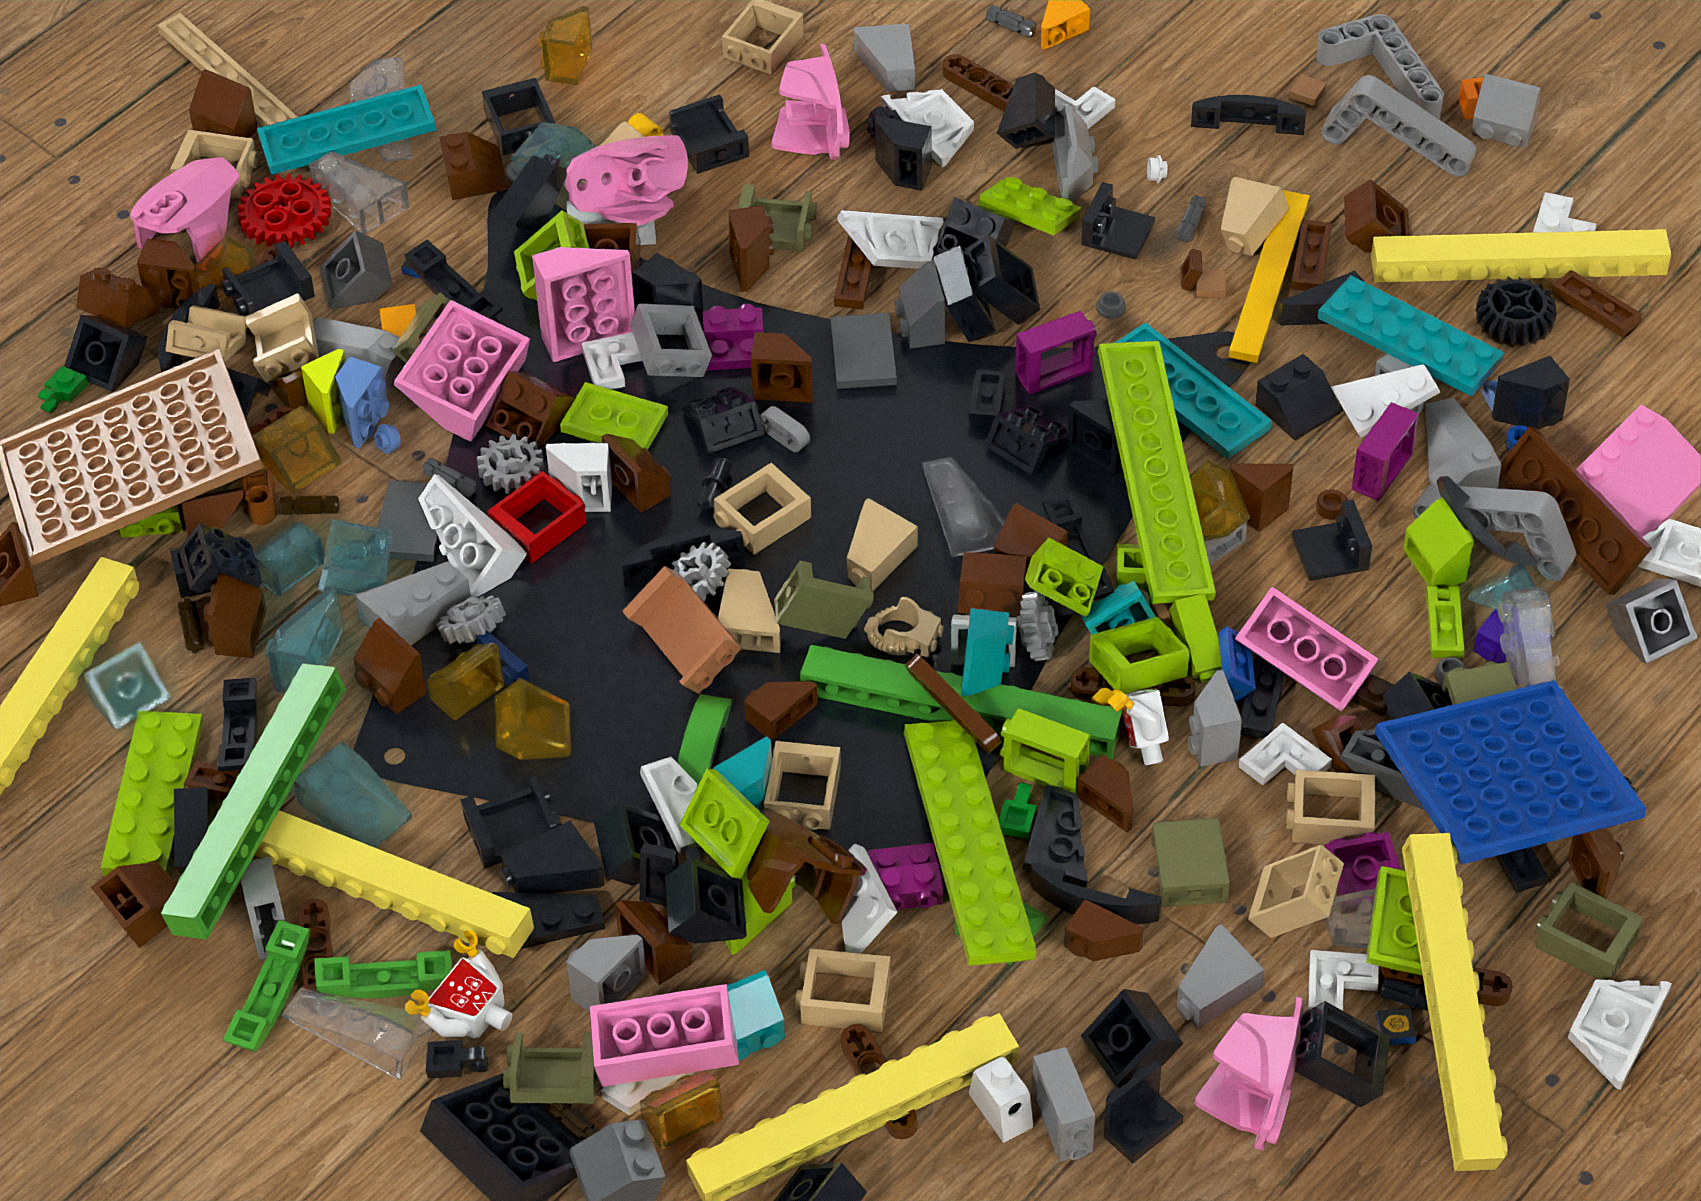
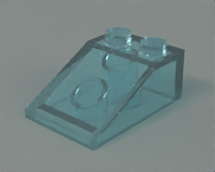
M336 586L328 587L278 628L274 639L268 641L266 657L270 661V677L274 680L277 692L286 693L302 663L327 666L344 629Z
M340 742L298 775L294 782L297 801L331 831L374 848L412 818L409 810L370 765L344 742Z

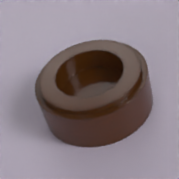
M1325 490L1317 497L1316 510L1321 517L1336 520V516L1340 515L1341 502L1348 501L1347 497L1338 490Z

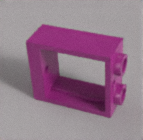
M1080 310L1016 334L1015 375L1029 395L1093 371V358L1096 356L1094 337L1097 336L1094 323L1091 320H1087ZM1073 341V348L1071 350L1041 360L1042 352Z
M1393 402L1388 405L1357 448L1352 490L1378 502L1413 455L1418 413Z

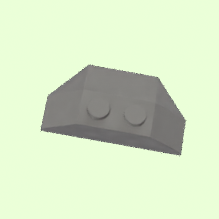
M1062 105L1055 107V136L1051 138L1060 198L1069 199L1073 203L1093 185V173H1098L1097 156H1092V153H1095L1094 136H1089L1087 124L1071 105Z

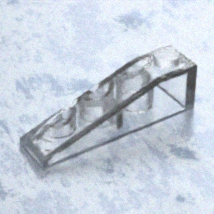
M402 57L373 60L349 83L351 103L406 89ZM410 138L375 147L384 162L412 159Z
M952 457L922 462V468L952 557L964 555V552L976 553L994 549V544L1005 523V518Z
M300 988L282 1013V1017L399 1081L434 1032L421 1017L408 1014L405 1009Z

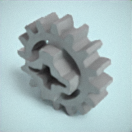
M512 434L510 440H506L502 435L499 439L500 442L496 443L490 440L488 441L489 448L482 447L480 449L481 456L477 457L479 477L484 479L485 486L493 483L494 491H498L503 487L505 488V493L509 494L511 488H516L517 490L541 471H544L542 450L537 449L536 442L528 444V437L526 436L521 440H517L516 435Z
M702 542L699 549L693 545L690 548V553L682 552L680 554L681 558L672 563L675 567L673 571L682 575L703 602L707 594H716L715 590L718 586L724 585V582L721 580L722 577L729 576L730 574L726 569L731 565L727 559L728 556L715 543H711L708 546L705 542Z
M1037 591L1025 593L1022 595L1023 601H1021L1022 610H1020V616H1017V627L1020 631L1021 643L1024 647H1027V652H1030V657L1034 661L1048 660L1053 657L1052 651L1055 649L1053 643L1055 642V637L1058 636V625L1056 624L1054 609L1051 605L1048 606V601H1045V595Z
M492 595L486 599L484 596L480 598L477 596L469 597L466 601L452 606L447 611V616L440 617L437 627L444 642L448 641L449 644L456 640L458 643L463 641L465 643L473 642L477 639V636L486 634V630L491 633L496 627L495 623L502 622V617L506 613L498 597L494 598Z

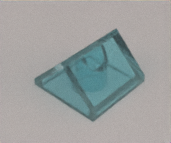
M1523 562L1485 579L1468 596V600L1527 621L1543 604V600Z
M140 642L84 673L91 702L114 729H118L137 718L138 711H149L171 698Z

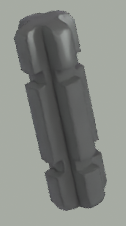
M991 5L986 11V19L993 23L998 21L1000 26L1018 33L1021 31V34L1027 37H1032L1037 31V23L1030 19L1025 21L1023 16L1005 9L1002 11V8L996 5Z
M1194 195L1191 198L1190 205L1187 207L1182 218V223L1177 229L1178 234L1176 237L1179 241L1189 242L1192 240L1193 232L1196 231L1202 213L1206 208L1207 200L1204 196Z
M429 458L423 464L424 474L431 478L434 474L439 475L453 488L459 489L458 492L465 497H471L477 489L474 480L468 477L463 478V474L445 464L441 465V462L434 458Z

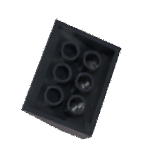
M504 1073L431 1100L420 1132L489 1200L547 1201L578 1177L569 1151L580 1141L540 1103H511L510 1088H504L503 1084Z

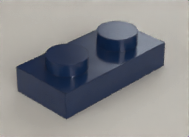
M487 630L486 634L477 636L479 649L477 654L480 661L486 667L491 666L498 672L505 684L513 685L519 692L530 686L528 666Z

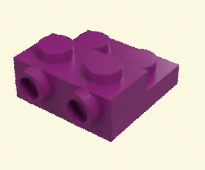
M744 304L739 309L726 310L722 306H714L709 311H703L704 336L712 355L706 370L751 368L754 333L763 332L762 308H755L751 304Z
M1369 832L1360 838L1350 840L1338 838L1324 846L1344 863L1336 890L1342 909L1374 903L1378 871L1381 866L1401 870L1389 832L1381 834Z
M934 843L868 850V856L897 911L915 907L929 908L934 905L943 904V885Z

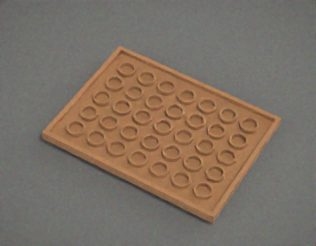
M219 349L0 441L1 468L27 557L32 566L264 468Z

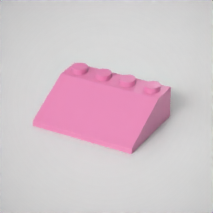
M560 247L532 255L541 337L553 362L583 354V342L632 332L630 324L635 314L631 262L628 250Z
M450 300L395 379L394 385L444 429L471 442L493 410L508 372H518L525 362L530 338Z
M1640 405L1576 469L1642 537L1649 532L1656 531L1659 525L1668 520L1701 486V455L1666 418L1643 405Z

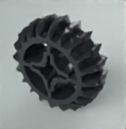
M1507 276L1505 281L1497 278L1494 284L1488 283L1485 290H1481L1475 309L1477 324L1481 325L1482 332L1488 333L1490 339L1498 338L1500 344L1505 341L1510 342L1512 347L1515 343H1520L1525 347L1528 341L1536 345L1539 339H1545L1546 335L1553 329L1557 316L1555 298L1551 297L1550 290H1544L1542 283L1534 285L1532 278L1528 281H1523L1520 276L1517 280H1512Z

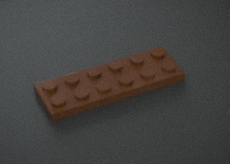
M1528 427L1501 462L1499 481L1507 489L1545 492L1557 501L1576 550V562L1607 594L1615 595L1652 547L1537 428Z

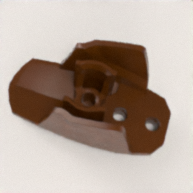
M760 809L759 811L770 822L749 862L747 878L749 880L748 887L763 912L772 913L784 892H786L793 875L797 872L795 883L803 886L817 900L831 923L838 924L858 884L857 876L865 875L867 868L852 853L835 841L822 837L771 809Z

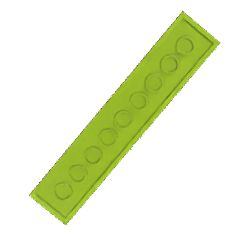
M1159 341L1099 344L1098 355L1151 603H1173L1175 600L1205 593L1207 601L1214 600L1216 591Z
M955 720L905 724L904 736L968 966L1036 960V945L974 739Z

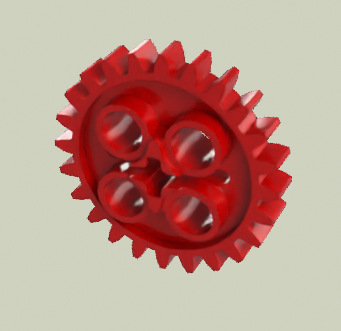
M290 173L286 175L285 179H281L276 174L274 181L267 177L264 178L265 184L263 185L255 182V190L246 189L247 196L240 197L241 204L237 205V216L242 232L247 233L249 240L255 238L257 245L266 241L267 248L274 243L278 244L283 241L288 243L290 248L294 247V242L296 241L305 245L304 238L308 237L314 240V232L323 233V226H328V218L332 217L330 197L327 195V190H322L321 183L313 185L311 177L303 181L301 174L295 179L291 178Z

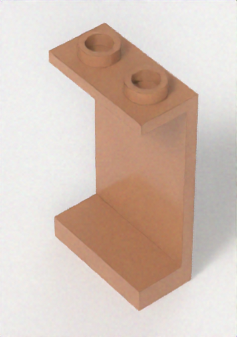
M666 566L657 573L622 611L629 620L645 629L683 676L679 682L698 694L712 683L713 678L725 666L730 664L735 655L742 649L682 575Z

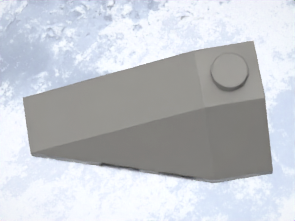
M318 317L313 322L319 357L337 349H344L346 361L349 357H353L382 367L383 378L386 382V394L395 386V379L406 365L392 351L400 337L385 330Z
M1454 398L1426 403L1425 423L1429 463L1428 479L1431 485H1437L1436 481L1440 476H1449L1458 486L1497 489L1501 463L1489 440Z

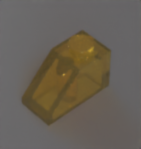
M226 235L195 265L200 289L209 284L216 285L217 290L222 289L221 281L224 280L222 269L226 267L229 268L234 276L256 267L255 250Z

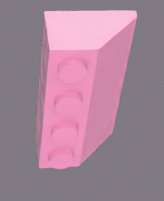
M1274 587L1270 588L1235 638V640L1340 712L1353 699L1377 666L1379 660Z
M727 984L590 1006L594 1067L602 1087L739 1065L736 1032Z

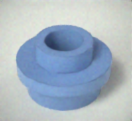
M387 424L378 426L377 432L374 435L376 446L385 454L393 453L401 444L397 428L394 425Z

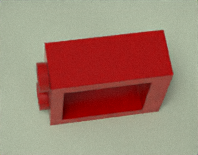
M544 471L537 474L487 511L488 517L510 534L527 553L525 559L531 564L586 524V506L581 497L570 493L558 479H552ZM545 499L563 514L537 534H534L518 522L517 519Z

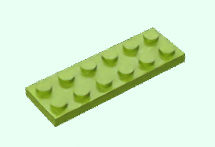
M138 711L100 867L103 876H106L117 866L158 862L169 876L174 854V789L184 788V782L194 765L204 723L202 714Z

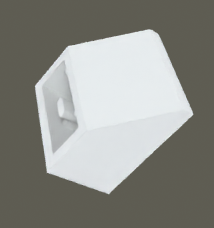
M608 443L546 444L549 476L552 479H558L563 487L573 495L577 494L580 496L586 506L585 512H611L612 478Z

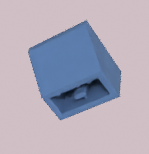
M349 357L335 376L342 418L354 447L360 449L365 440L372 436L379 420L386 416L389 409V401H387L386 382L383 378L382 367Z

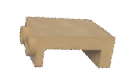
M295 294L245 317L246 325L255 336L258 357L253 359V365L265 382L296 370L319 358L312 313L299 294Z
M193 305L189 308L188 323L175 320L169 322L166 352L198 358L219 349L226 362L245 345L247 331L246 316Z

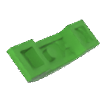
M701 694L691 713L677 763L697 783V787L706 769H711L722 728H725L732 699Z
M278 920L265 948L268 954L242 1011L237 1009L223 1038L225 1043L256 1052L264 1042L280 1016L294 986L309 941V929Z
M451 950L417 952L416 960L349 964V956L314 959L316 991L352 998H389L411 995L415 990L430 991L436 989L452 970Z

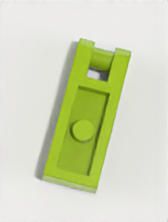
M1426 585L1425 599L1428 613L1431 658L1455 657L1463 659L1464 640L1459 586L1449 585L1448 589L1437 588L1436 585Z

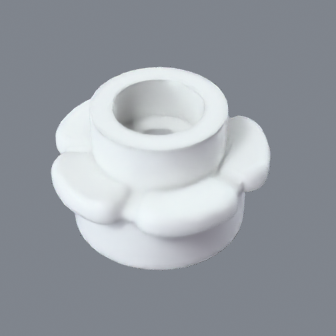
M1157 155L1156 158H1149L1147 163L1148 181H1156L1158 184L1162 178L1167 177V161H1162L1160 155Z

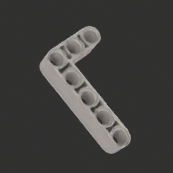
M1377 14L1326 28L1319 33L1316 59L1320 64L1333 66L1373 54L1400 94L1437 119H1440L1444 97L1443 90L1391 17Z
M1371 75L1361 77L1331 109L1321 130L1322 136L1327 142L1341 144L1368 118L1449 174L1458 177L1467 174L1477 152L1475 144L1380 79Z
M1436 484L1427 486L1412 507V514L1415 519L1435 500L1441 498ZM1459 486L1471 497L1462 507L1486 530L1524 533L1532 556L1538 562L1536 566L1540 574L1552 581L1562 579L1577 554L1558 503L1551 495L1539 491Z

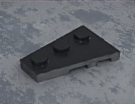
M1046 784L1022 870L1031 872L1033 862L1065 871L1066 883L1086 888L1088 878L1084 867L1085 852L1081 841L1080 830L1082 826L1078 793Z
M492 892L494 895L530 908L534 930L521 949L605 929L597 895Z

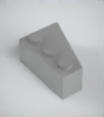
M448 561L355 595L359 619L366 626L371 628L374 621L381 618L411 646L437 628L440 617L447 616V611L452 606L458 605L471 597L468 578Z

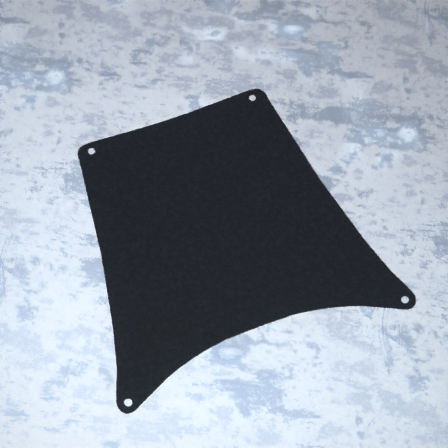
M508 190L497 191L492 196L488 206V266L484 291L503 307V311L491 320L530 338L526 360L518 372L528 373L574 397V402L585 382L593 384L584 355L580 354L557 362L552 361L541 337L538 302L535 299L528 298L522 292L514 251L536 232L514 226L492 215ZM555 204L547 223L560 211L563 210L566 213L567 211ZM640 257L639 267L647 260ZM633 276V297H634V308H635V311H636L635 287H634V276ZM702 284L704 311H709L714 306H722L726 310L739 309L744 304H751L755 308H762L763 333L786 334L812 357L813 403L755 400L759 415L769 407L775 406L803 425L810 435V443L800 451L793 452L764 431V435L708 454L703 445L698 423L683 414L682 407L689 405L692 399L715 396L717 391L727 387H734V389L740 390L753 399L751 368L706 370L703 377L648 375L643 360L620 365L625 378V387L612 390L668 406V416L648 451L659 466H664L669 471L672 479L670 482L671 496L641 513L612 484L611 512H585V525L532 564L524 558L510 579L478 597L484 596L486 599L492 595L494 598L498 597L501 601L506 615L502 617V622L495 623L496 627L491 634L528 666L530 686L522 692H519L511 684H505L497 671L491 666L486 667L480 661L477 654L479 651L477 639L465 643V641L458 643L456 640L449 644L448 641H443L437 627L414 643L412 647L420 653L426 694L398 714L388 706L383 707L373 694L361 731L354 745L353 754L357 767L364 773L393 782L468 797L473 795L474 798L489 801L528 789L530 787L529 778L536 776L539 785H546L551 799V804H548L550 811L556 810L558 815L595 823L620 802L660 816L641 777V766L669 757L678 762L691 713L701 694L732 699L725 728H722L711 769L766 737L745 721L744 700L753 690H758L767 682H801L800 673L811 645L830 647L834 650L848 653H859L867 657L892 660L901 664H906L916 654L920 656V649L915 650L914 653L906 651L905 655H891L878 650V648H875L870 643L867 633L864 631V627L870 617H875L880 611H885V608L897 607L901 597L910 598L921 609L931 611L933 615L941 618V625L944 626L942 636L936 639L937 646L935 651H931L929 657H921L935 671L963 676L964 665L951 664V623L953 615H959L958 603L964 552L993 554L994 544L1015 503L1046 519L1042 502L1072 493L1082 515V527L1098 563L1102 566L1133 517L1123 468L1116 475H1113L1069 448L1067 442L1048 447L1038 473L1030 475L985 447L984 444L992 423L969 421V409L976 369L1006 372L1001 413L1026 406H1034L1039 408L1043 412L1042 415L1050 420H1056L1065 424L1068 430L1069 405L1072 402L1108 399L1098 355L1099 346L1094 347L1096 356L1093 358V371L1029 395L1015 375L1016 347L945 341V344L910 349L907 337H902L900 333L892 332L897 385L837 389L830 319L758 303ZM702 322V323H700V325H701L702 331H703V333H704V326H703V322ZM1223 331L1168 338L1170 342L1228 387L1240 377L1250 364L1249 361L1235 358L1222 359L1215 354L1217 346H1231L1234 332ZM656 334L661 349L689 350L684 335ZM1053 348L1041 353V360L1071 350L1072 348ZM491 413L471 442L453 433L446 462L447 466L463 474V478L468 477L476 482V491L471 497L465 498L487 516L489 509L516 490V488H511L509 494L505 493V488L503 487L498 491H494L493 483L485 486L484 479L479 477L477 457L481 456L480 449L482 447L489 448L488 441L490 440L496 443L500 442L499 439L502 436L501 433L486 426ZM1177 419L1183 443L1192 430ZM560 427L539 449L542 450L544 472L549 475L546 444L597 442L563 433ZM717 457L726 458L732 464V469L725 482L726 490L724 492L772 463L811 498V518L755 555L744 546V556L728 560L731 565L726 568L727 570L746 569L760 572L774 613V598L799 561L812 563L813 578L856 587L847 578V556L864 502L868 498L918 526V547L873 591L874 599L871 607L865 610L858 626L851 630L846 639L779 624L780 653L741 649L735 655L733 661L725 666L713 678L712 683L699 694L679 682L683 676L642 626L629 620L622 612L651 581L647 580L624 586L621 561L643 545L670 534L695 529L720 528L714 519L715 508L713 511L703 512L702 508L697 505L703 489L702 481L709 475L713 461ZM765 491L737 509V511L753 526H756L782 509L783 506ZM544 499L519 517L517 521L532 533L537 534L563 513ZM440 539L434 562L416 561L413 574L447 561L449 562L447 556L442 555L440 551ZM672 564L666 566L671 570L675 568ZM663 567L654 569V577ZM727 576L722 577L721 580L724 582V585L718 586L715 590L716 594H707L704 601L717 619ZM1025 586L1024 594L1035 592V590ZM1045 596L1048 606L1051 605L1054 609V616L1058 625V636L1055 637V642L1053 643L1055 645L1074 610ZM891 620L883 625H879L878 632L884 636L886 629L908 632L914 629V627L905 621ZM1018 627L1015 667H1009V673L1002 672L1001 685L1016 686L1020 689L1031 691L1047 660L1034 661V659H1031L1030 652H1027V647H1024L1021 643ZM817 697V706L773 742L771 741L772 758L776 741L840 747L841 770L830 830H809L835 841L846 850H849L854 844L862 846L867 854L868 850L934 843L904 736L905 724L930 723L933 721ZM999 736L1002 743L991 753H987L975 741L986 778L1004 743V737ZM391 748H400L405 753V759L399 764H389L385 761L384 754ZM783 772L777 801L823 806L829 776ZM934 843L936 859H937V862L939 863V868H940L941 865H940V861H939L938 854H937L936 847H935V843Z

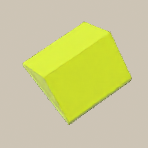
M337 349L301 366L308 407L328 433L335 434L342 416L335 376L346 362L344 349Z

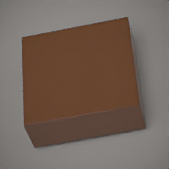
M1190 250L1180 267L1181 287L1184 290L1192 291L1203 273L1202 251Z

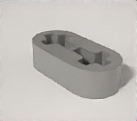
M771 406L760 415L763 430L791 451L798 452L810 443V435L805 427L777 407Z

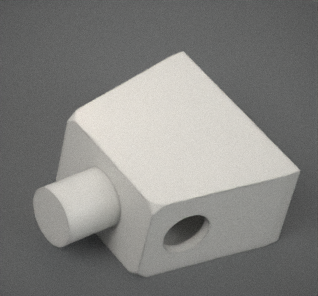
M1000 1057L973 1072L969 1095L1003 1143L1033 1128L1030 1093L1006 1058Z

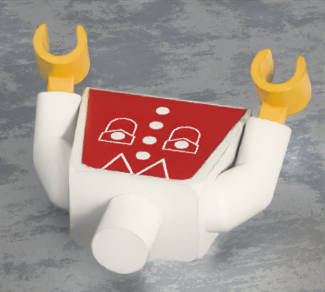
M1101 688L1091 698L1092 702L1102 706L1110 705L1116 712L1123 710L1122 720L1130 747L1141 748L1144 765L1162 762L1163 757L1159 743L1169 741L1159 690L1145 689L1124 694L1119 689L1111 691L1108 688Z
M471 930L464 932L465 938L469 941V946H465L459 938L454 941L455 950L462 954L467 953L469 955L468 959L462 957L430 997L422 990H415L411 993V997L418 1002L419 1006L411 1000L405 1003V1010L408 1014L416 1015L420 1013L422 1015L421 1019L443 1037L469 1036L471 1038H478L489 1025L504 1031L512 1020V1013L503 1009L505 1004L503 984L484 952L475 948L478 938Z

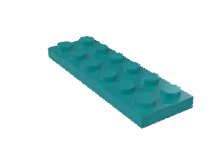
M422 85L257 128L271 175L437 130Z
M1350 276L1318 311V319L1413 367L1424 364L1432 377L1471 397L1504 359L1505 352L1353 276Z
M1146 322L1115 342L1159 341L1176 418L1227 459L1271 430L1272 420Z

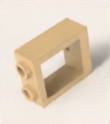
M752 0L722 36L723 57L772 75L804 35L803 14L765 0ZM756 26L781 35L770 50L745 42V39Z
M188 130L170 170L172 174L185 165L200 160L201 157H223L229 161L238 162L236 170L240 174V180L231 189L230 197L240 198L244 188L249 186L250 174L253 168L258 166L259 152L255 150L254 140L251 138Z
M772 463L714 499V519L717 525L722 529L741 531L743 547L745 546L754 555L811 518V498ZM766 491L783 508L756 526H753L737 509Z
M776 741L764 809H771L808 829L830 830L841 770L840 747ZM783 772L829 776L824 805L777 801Z
M1296 770L1294 783H1288L1287 802L1293 803V809H1287L1286 829H1292V842L1325 845L1334 839L1345 838L1350 840L1360 838L1366 833L1374 832L1375 775ZM1303 794L1359 798V820L1303 817Z
M1318 845L1264 866L1248 920L1270 938L1329 917L1344 863L1323 845ZM1306 884L1304 894L1291 899L1294 888Z
M809 949L808 961H802L800 967V982H804L803 990H797L795 999V1010L801 1011V1024L846 1028L849 1025L861 1024L867 1027L869 1031L883 1032L891 977V956ZM816 973L874 978L870 1005L813 999Z

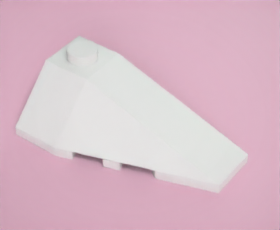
M436 474L433 475L418 498L431 529L437 532L441 542L439 548L442 555H446L449 563L468 578L471 597H479L510 579L527 553L510 534L443 478Z

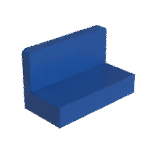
M1226 626L1218 632L1221 665L1236 703L1256 689L1252 651L1235 640L1239 632Z

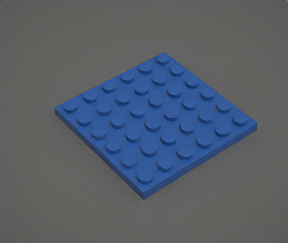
M1555 680L1376 724L1375 734L1439 832L1450 833L1451 844L1457 850L1458 861L1461 865L1645 818V805Z

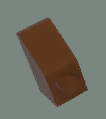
M813 681L767 682L758 690H753L744 700L745 721L773 742L818 705L817 685Z
M1337 715L1312 729L1320 751L1332 759L1331 767L1337 773L1356 774L1341 759V754L1354 732L1362 730L1356 716Z
M1103 754L1078 777V798L1125 832H1128L1132 827L1133 813L1129 772L1121 763L1113 761Z
M1085 899L1065 927L1064 947L1069 949L1074 955L1083 956L1091 961L1137 953L1143 947L1144 928Z

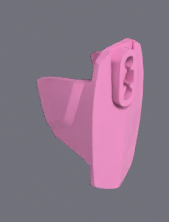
M820 44L822 57L790 61L785 66L779 94L803 101H785V107L780 109L771 147L773 149L811 155L829 153L831 160H837L840 157V148H848L849 125L846 109L841 105L837 79L825 44Z
M677 135L633 138L595 147L572 159L566 170L565 187L569 192V202L578 211L599 213L604 219L621 223L643 225L661 218L674 207L673 201L666 195L684 187L688 169L687 151L683 141ZM579 180H583L585 182V184L579 183V185L577 186V182Z
M223 157L196 160L154 185L138 200L130 213V218L134 223L138 248L143 250L147 238L152 239L157 232L178 233L186 228L191 237L198 267L205 269L224 243L231 189L240 180V174Z
M1296 997L1295 1009L1291 1017L1243 1013L1214 1050L1213 1058L1220 1064L1194 1101L1197 1107L1241 1131L1257 1135L1254 1148L1262 1151L1266 1142L1276 1144L1291 1095L1290 1087L1297 1059L1296 1049L1301 1034L1300 1021L1305 1008L1303 999Z

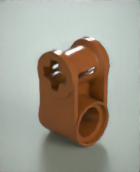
M269 467L266 471L241 477L250 521L256 525L269 524L276 518L275 484L272 468Z

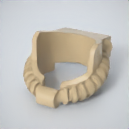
M901 597L897 607L885 608V611L882 610L875 617H870L864 627L870 643L875 648H878V650L891 655H905L906 651L914 653L915 650L920 649V656L929 657L931 651H935L937 646L936 639L942 636L944 626L941 625V618L933 615L931 611L921 609L916 602L907 597ZM891 620L905 621L914 627V629L908 632L886 629L884 636L878 632L879 625H883Z

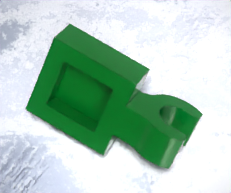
M61 366L44 384L45 388L38 394V398L45 401L40 406V409L52 413L62 400L70 403L88 385L87 377Z
M1019 782L1014 801L1004 799L998 820L1002 834L1024 839L1030 838L1037 805L1030 804L1032 784Z

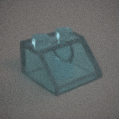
M541 122L511 159L523 169L532 155L544 158L546 153L560 159V166L567 169L572 159L597 146L576 127Z
M332 519L318 590L351 596L384 585L393 531Z
M302 522L284 525L253 548L262 577V584L278 597L326 562L321 537Z

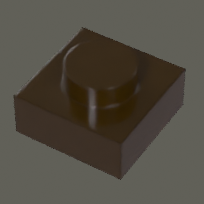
M1370 674L1355 694L1354 703L1383 716L1388 706L1382 695L1394 684Z

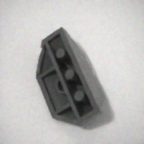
M1376 729L1366 732L1365 730L1355 731L1341 754V759L1356 774L1375 775V791L1425 810L1375 734Z

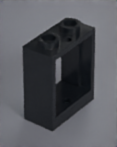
M536 78L482 91L484 113L503 156L557 142L555 120ZM534 107L541 121L504 131L498 116Z
M986 234L965 249L971 285L976 295L1017 325L1040 310L1033 268L989 234Z
M961 246L933 257L946 308L968 342L996 331L989 304L976 295L972 289L969 269L967 268V257Z
M1326 1001L1307 1010L1300 1021L1301 1034L1296 1049L1297 1061L1295 1072L1359 1107H1363L1382 1096L1390 1036ZM1324 1034L1357 1051L1354 1074L1321 1057Z

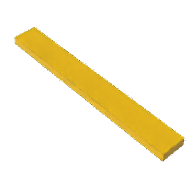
M1282 190L1289 209L1265 239L1229 349L1230 358L1254 363L1259 361L1309 205L1310 195Z

